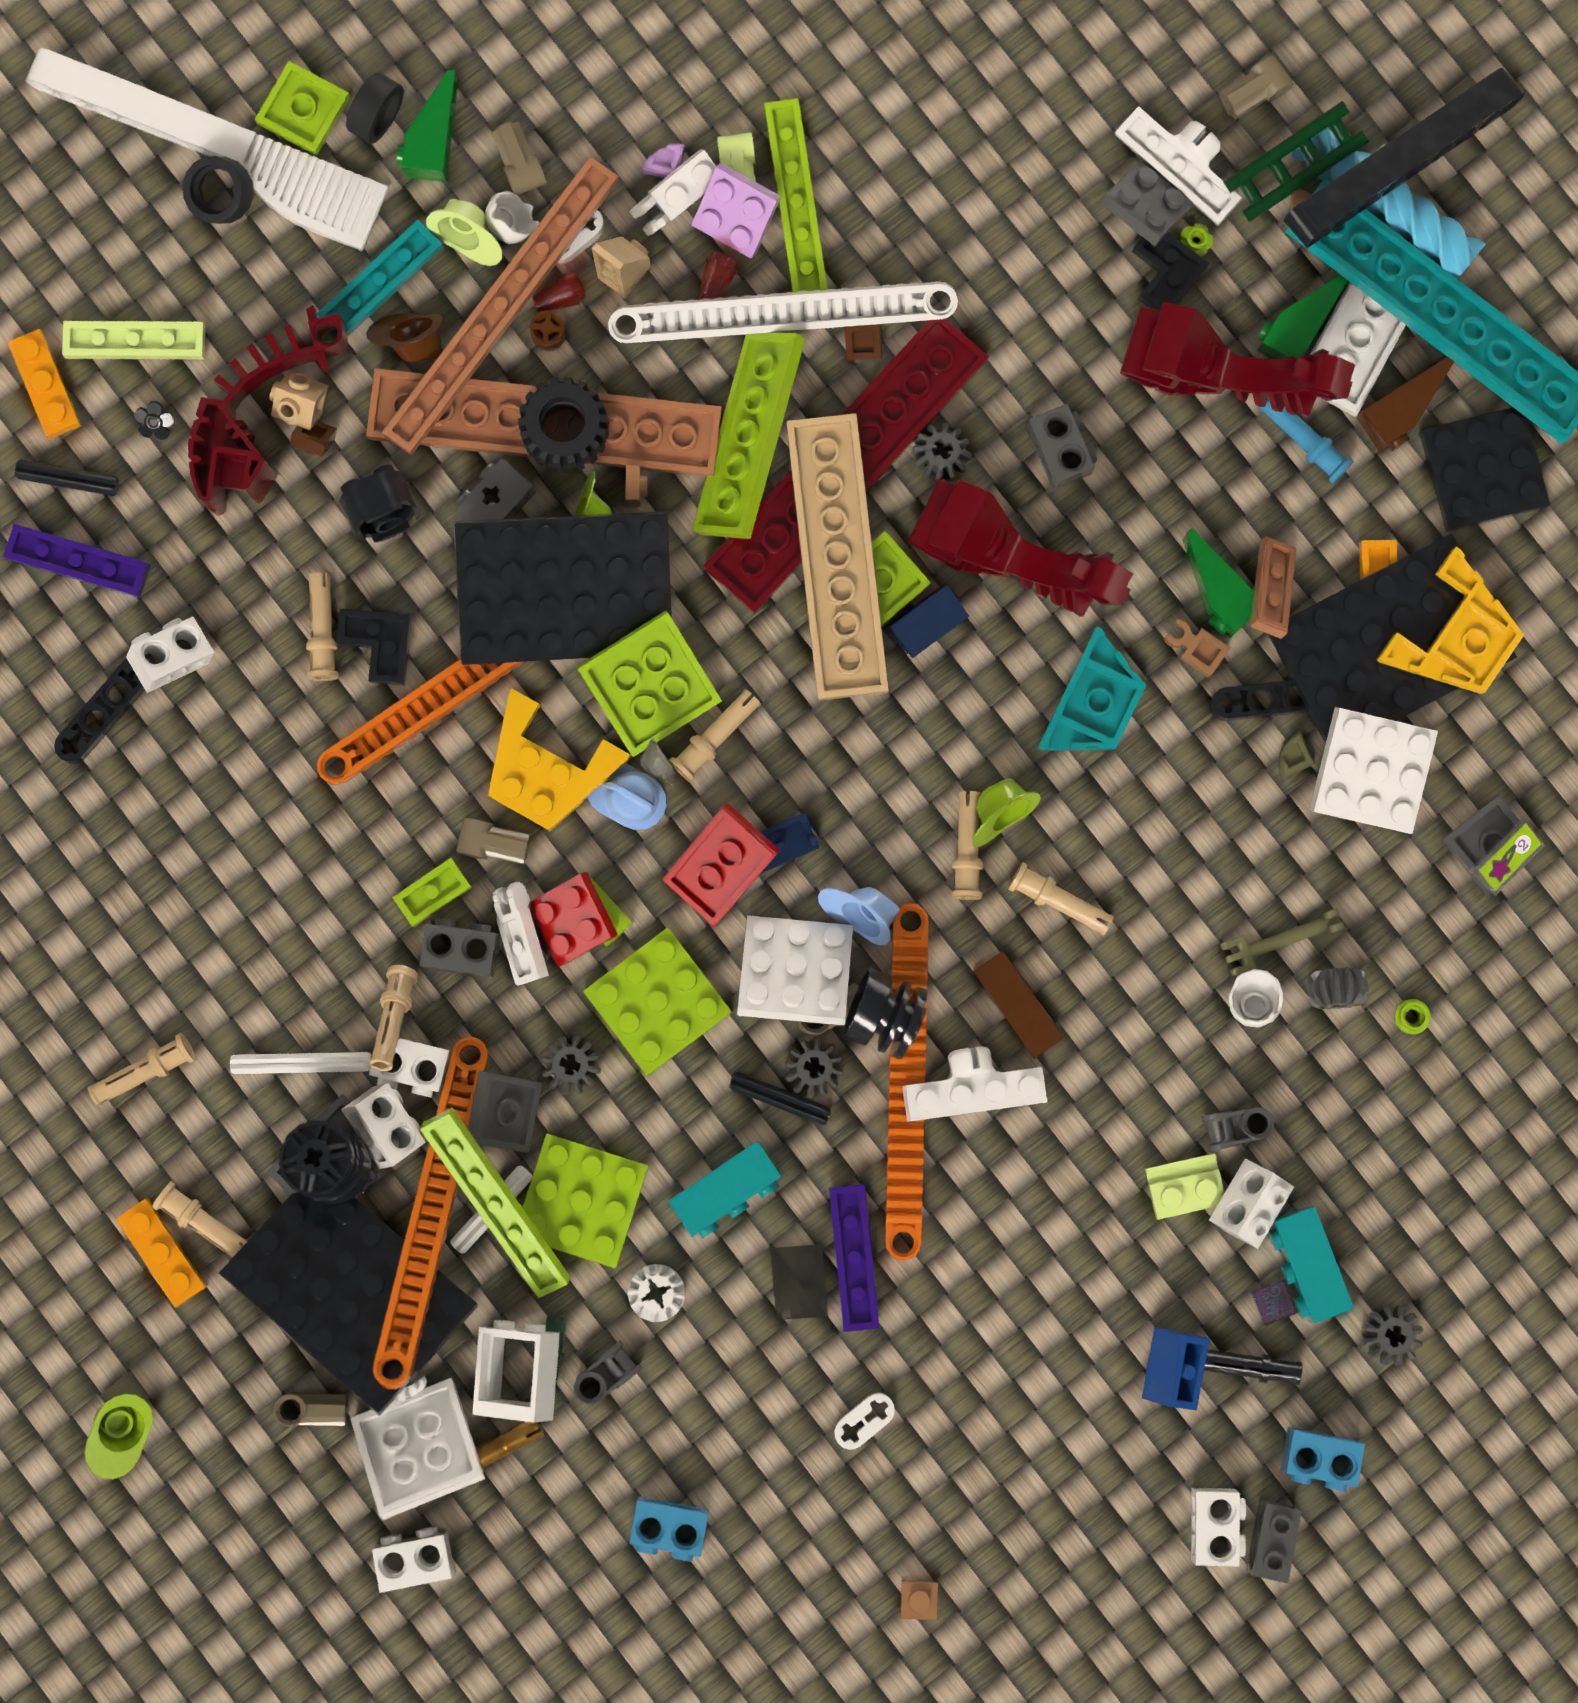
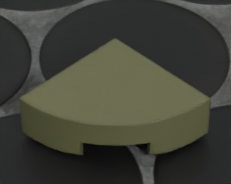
M1301 732L1290 738L1280 752L1278 769L1281 780L1315 764Z

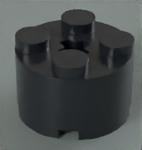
M390 464L378 467L373 472V475L361 480H349L341 486L343 494L339 499V504L359 543H365L363 538L372 537L374 543L395 537L410 527L408 520L414 515L416 520L421 516V510L404 474L394 470Z

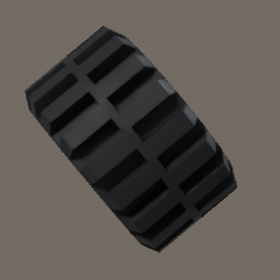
M557 377L550 378L551 384L544 386L543 382L536 385L537 391L534 394L529 391L525 396L527 402L526 404H521L519 410L521 418H518L520 435L530 456L534 457L535 462L540 466L545 464L548 470L554 472L559 468L562 469L563 473H571L570 468L577 467L578 471L585 469L584 464L588 461L593 464L597 460V453H603L606 447L605 440L609 437V423L603 401H600L598 393L593 388L589 390L585 382L579 380L577 384L570 377H565L564 382H558ZM559 409L575 410L583 416L585 421L584 428L571 441H553L545 435L543 430L544 423L550 414Z

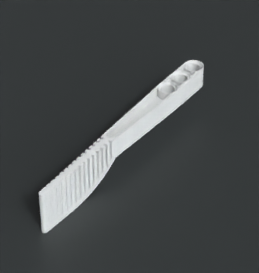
M39 48L26 78V82L44 93L202 154L228 157L238 161L248 171L253 182V191L282 217L304 229L361 251L365 247L389 189L388 186L338 167L335 164H330L325 160H320L315 156H310L305 152L302 153L300 150L292 149L290 146H285L278 141L274 142L273 139H267L263 135H257L255 132L44 48Z

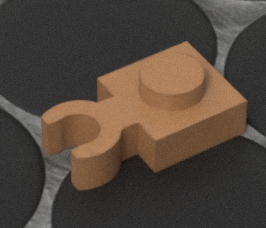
M1178 619L1174 625L1182 631V638L1175 639L1167 634L1164 638L1165 643L1173 648L1182 647L1186 651L1180 659L1207 678H1210L1231 648L1203 628L1195 636L1191 633L1188 623Z

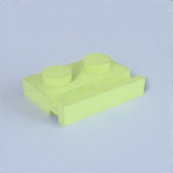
M1215 1153L1144 1169L1156 1220L1216 1207L1225 1193Z

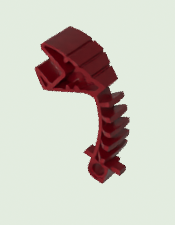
M1163 302L1161 311L1144 306L1140 307L1120 374L1169 396L1222 394L1225 389L1236 392L1239 401L1246 402L1249 394L1252 393L1254 403L1257 406L1265 407L1269 398L1271 408L1276 412H1282L1285 406L1286 412L1291 415H1297L1299 412L1303 417H1309L1317 397L1325 401L1348 399L1353 383L1351 377L1355 364L1338 356L1330 355L1329 351L1325 349H1320L1312 355L1303 354L1298 358L1287 356L1283 359H1263L1236 355L1223 343L1200 311L1187 306Z
M313 305L308 307L306 312L314 346L304 348L300 336L292 325L285 326L284 330L294 351L285 354L282 346L271 332L264 337L276 358L265 362L256 347L250 344L246 348L259 367L248 374L238 360L234 358L229 364L242 379L232 387L218 374L214 382L222 391L227 393L225 399L217 400L201 397L196 412L198 419L194 420L189 434L192 437L188 440V458L191 460L189 462V469L198 498L214 514L221 516L225 513L228 489L246 491L256 503H262L278 476L254 446L255 435L248 429L243 420L236 419L237 407L255 388L271 377L291 368L319 361V366L323 372H331L328 358L341 354L348 344L345 324L339 313L318 318L315 307ZM329 330L338 331L337 338L333 342H322V336L325 332Z
M943 479L938 480L908 539L910 544L955 571L1006 578L1011 574L1019 577L1021 585L1029 590L1035 583L1037 595L1047 598L1050 593V599L1053 604L1060 607L1063 604V608L1074 612L1079 617L1084 616L1093 600L1101 605H1124L1131 591L1127 585L1133 573L1113 562L1114 555L1110 552H1103L1099 555L1095 553L1083 555L1079 552H1074L1067 555L1063 551H1051L1030 544L1017 532L995 496L987 490L962 480H958L956 485Z

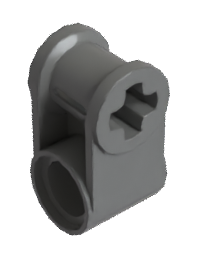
M1261 1107L1237 1111L1229 1110L1201 1116L1202 1122H1206L1211 1142L1208 1146L1209 1151L1235 1147L1241 1143L1263 1139L1272 1132L1274 1127L1272 1115ZM1253 1113L1260 1114L1265 1120L1264 1129L1257 1134L1252 1133L1247 1127V1119ZM1219 1123H1220V1126H1221L1223 1139H1222V1137H1221V1132H1220V1128H1219Z
M621 1340L595 1360L596 1362L583 1371L576 1379L574 1393L582 1403L595 1404L642 1369L639 1364L635 1365L622 1349L623 1343ZM613 1358L617 1359V1361L620 1363V1365L624 1368L625 1371H622L618 1367ZM587 1377L596 1378L601 1386L599 1394L595 1397L583 1395L580 1390V1384L583 1379Z

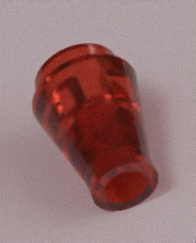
M712 251L710 258L705 260L700 289L696 298L701 300L720 297L737 274L735 269L738 262L721 253Z
M575 272L569 275L566 273L562 274L542 291L532 296L538 312L554 311L580 305V300L587 298L585 290Z

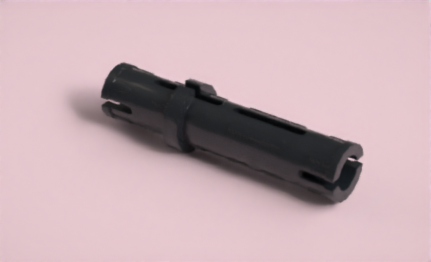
M1208 1350L1204 1371L1259 1378L1261 1383H1267L1268 1380L1300 1385L1303 1367L1302 1362L1271 1359L1268 1354L1256 1357Z

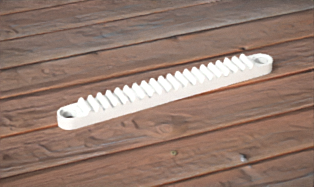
M914 282L910 284L901 283L822 291L772 293L770 295L759 294L756 296L745 295L742 297L692 299L618 307L613 311L609 319L608 328L615 340L622 343L938 320L948 318L954 313L957 308L958 299L956 291L946 282ZM936 291L946 292L950 296L948 307L943 310L934 309L930 304L932 294ZM629 315L634 318L636 329L632 333L623 334L617 329L616 321L620 316Z

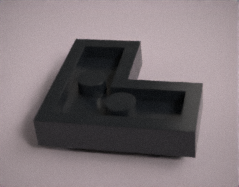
M1169 232L1156 246H1153L1145 238L1141 237L1133 247L1132 253L1158 273L1140 294L1138 300L1148 308L1161 311L1163 302L1178 305L1207 269L1209 262Z
M340 609L337 644L339 646L371 648L368 678L370 683L405 686L412 616L400 613Z

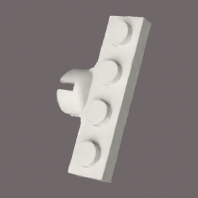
M1138 106L1115 132V135L1219 226L1242 200V197L1235 191L1229 193L1223 181L1209 168L1210 161L1220 151V141L1210 132L1196 146L1205 135L1206 131L1204 129L1206 126L1197 121H1191L1180 134L1174 136L1169 134Z
M983 1046L950 1052L948 1055L950 1074L945 1080L902 1086L907 1122L1047 1102L1042 1067L997 1072L992 1066L990 1050Z

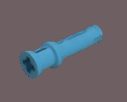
M1267 400L1266 406L1260 407L1261 412H1264L1307 453V461L1310 464L1315 463L1329 476L1328 481L1331 484H1334L1354 463V460L1351 458L1346 459L1332 446L1333 441L1329 437L1324 436L1321 438L1298 415H1291L1286 412L1285 406L1282 412H1276L1271 408L1270 400Z

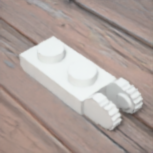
M700 149L647 192L649 195L630 211L635 219L643 216L655 204L661 210V213L643 227L647 236L652 235L662 228L668 220L672 221L703 196L716 165L706 151Z
M514 882L507 889L506 887H501L494 890L492 901H494V908L497 914L496 921L515 984L519 986L549 976L529 908H527L530 898L523 883Z

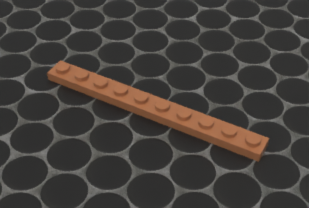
M591 156L384 428L382 431L383 436L411 456L618 183V175Z

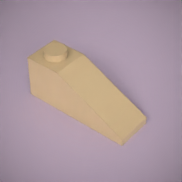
M621 236L597 242L592 247L598 279L624 299L627 298L651 268L650 258L647 256L649 254L648 250L636 240L629 242Z

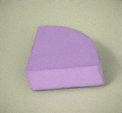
M684 144L666 145L667 147L649 156L644 164L643 174L661 178L667 177L681 165L685 149Z

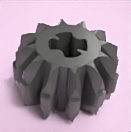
M942 423L941 432L939 433L933 425H929L927 429L929 437L919 433L917 441L921 445H916L912 448V454L919 456L914 461V467L921 468L926 466L922 477L925 479L930 477L933 472L936 473V483L939 479L943 478V474H946L948 479L953 482L956 480L955 470L960 473H965L967 470V466L962 461L971 460L972 453L963 449L969 446L970 441L968 438L957 440L961 434V429L958 427L950 434L947 433V423ZM940 447L942 451L949 450L947 459L943 460L941 455L934 456L936 448Z
M1358 968L1323 969L1315 971L1307 977V997H1309L1310 1005L1315 1008L1327 1010L1351 1008L1353 1006H1360L1368 1000V980H1366L1365 972Z
M574 1035L571 1047H569L566 1037L560 1036L559 1042L562 1049L559 1050L552 1043H549L547 1046L549 1051L555 1054L554 1058L541 1057V1062L552 1064V1068L542 1071V1076L556 1075L549 1084V1087L555 1089L561 1081H564L562 1087V1094L564 1095L569 1094L571 1083H574L577 1094H582L583 1087L580 1081L584 1080L591 1087L595 1085V1081L587 1076L589 1071L595 1074L601 1073V1068L590 1066V1062L601 1058L600 1054L586 1055L593 1047L591 1041L586 1042L581 1049H578L581 1041L579 1035ZM569 1055H576L575 1061L581 1064L579 1071L573 1070V1075H567V1069L562 1067L563 1060H569Z
M821 1038L815 1039L814 1050H810L806 1039L801 1040V1046L805 1053L801 1054L797 1049L791 1048L789 1052L798 1059V1062H784V1067L796 1068L797 1071L785 1077L786 1081L790 1082L799 1077L801 1081L794 1088L796 1093H799L806 1084L809 1085L807 1098H813L814 1086H819L820 1094L822 1097L828 1095L827 1089L824 1086L826 1081L835 1089L839 1086V1083L832 1079L830 1075H844V1069L832 1068V1064L842 1061L843 1057L842 1055H836L831 1059L828 1057L835 1047L832 1043L827 1045L824 1052L819 1051ZM811 1058L819 1059V1065L824 1066V1073L822 1075L818 1073V1078H810L809 1071L804 1070L805 1062L807 1061L810 1064Z
M1382 1305V1317L1378 1313L1371 1311L1369 1317L1375 1323L1373 1326L1363 1323L1361 1327L1363 1330L1371 1332V1336L1361 1339L1364 1345L1374 1344L1369 1350L1368 1355L1371 1358L1380 1355V1363L1386 1366L1390 1363L1391 1358L1395 1365L1402 1366V1353L1407 1358L1413 1360L1416 1355L1410 1349L1411 1345L1416 1347H1422L1423 1345L1422 1341L1414 1339L1415 1334L1423 1332V1327L1411 1326L1417 1316L1414 1313L1404 1316V1307L1400 1305L1395 1307L1393 1314L1389 1305ZM1395 1325L1394 1331L1399 1334V1338L1397 1341L1391 1340L1392 1345H1390V1339L1385 1337L1387 1329L1393 1331L1392 1326Z

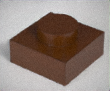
M881 324L845 327L847 360L881 359L883 357Z
M319 421L315 423L310 431L297 426L291 434L290 445L298 447L307 453L323 456L335 440L337 428Z

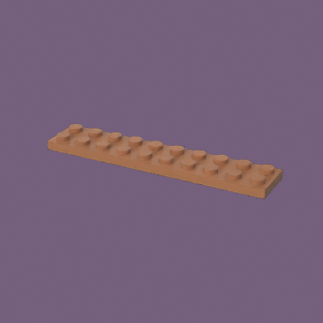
M374 368L366 431L368 440L392 442L383 436L382 431L425 374ZM469 379L420 445L534 458L529 455L523 443L518 426V418H521L519 412L521 404H526L527 402L525 396L529 391L534 394L537 388L532 385ZM598 393L600 401L602 400L605 406L609 423V437L605 440L606 447L603 453H597V460L593 465L626 468V465H640L641 470L702 477L714 476L722 406ZM559 409L548 416L543 430L545 435L551 440L567 442L575 439L582 432L585 421L583 416L575 410Z

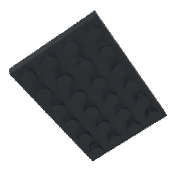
M666 511L453 522L462 665L591 658L664 611H667L672 618L668 512Z
M1452 533L1289 617L1288 633L1282 639L1268 634L1325 744L1335 707L1397 721L1459 688L1377 661L1387 643L1397 632L1427 652L1463 600L1464 595L1435 575L1451 550L1456 546L1459 548ZM1514 651L1512 652L1506 663L1517 658Z
M299 1192L292 1193L219 1272L222 1278L379 1416L478 1307V1304L442 1272L437 1270L433 1294L429 1301V1310L426 1314V1322L423 1326L422 1338L419 1342V1350L415 1358L411 1377L403 1387L388 1389L383 1387L375 1378L373 1366L405 1240L355 1197L335 1204L324 1203ZM389 1360L382 1368L383 1376L387 1379H396L403 1371V1365L398 1360Z

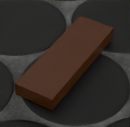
M1003 951L973 971L1033 1059L1063 1039L1058 1029Z

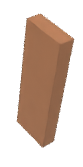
M1265 536L1259 544L1250 627L1282 639L1288 633L1296 548Z

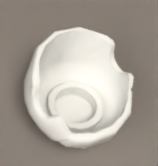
M510 191L500 192L492 196L485 210V220L490 232L496 239L507 244H515L527 240L540 222L533 220V205L523 202L517 194Z
M1253 969L1241 973L1236 977L1229 993L1228 1004L1233 1017L1244 1026L1259 1028L1273 1022L1279 1015L1283 1005V991L1279 980L1268 971Z

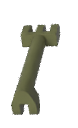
M1338 909L1323 913V918L1249 945L1244 935L1221 943L1222 950H1229L1236 946L1238 951L1225 957L1227 964L1241 959L1243 966H1237L1230 970L1232 977L1256 969L1253 958L1326 931L1331 934L1344 929V924L1339 918Z

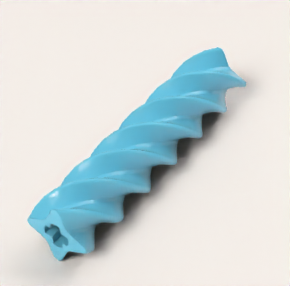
M1329 127L1311 139L1322 157L1340 145L1333 132L1329 130ZM1299 147L1290 155L1297 160L1305 161L1307 167L1310 165ZM1355 151L1317 178L1321 180L1326 178L1332 182L1372 154ZM1406 182L1367 208L1370 213L1456 279L1462 275L1486 245V243L1477 238L1467 237L1463 227L1455 219L1439 215L1436 206L1431 200L1418 194H1411Z

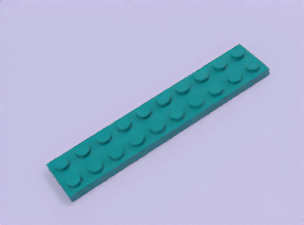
M1324 178L1312 195L1329 184L1330 181ZM1367 209L1311 247L1306 248L1444 355L1454 360L1461 368L1559 443L1563 444L1570 438L1578 426V371ZM1287 227L1284 232L1304 246L1291 229Z

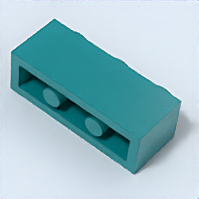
M756 1141L668 1202L691 1237L699 1233L703 1239L720 1227L717 1223L718 1219L729 1213L731 1218H734L750 1206L746 1200L757 1193L761 1198H764L780 1187L776 1180L782 1176L760 1143Z
M1307 1206L1276 1218L1271 1226L1272 1229L1268 1232V1236L1274 1250H1281L1285 1263L1280 1265L1288 1285L1294 1284L1298 1297L1293 1298L1301 1319L1306 1317L1308 1322L1315 1324L1354 1309L1315 1206Z

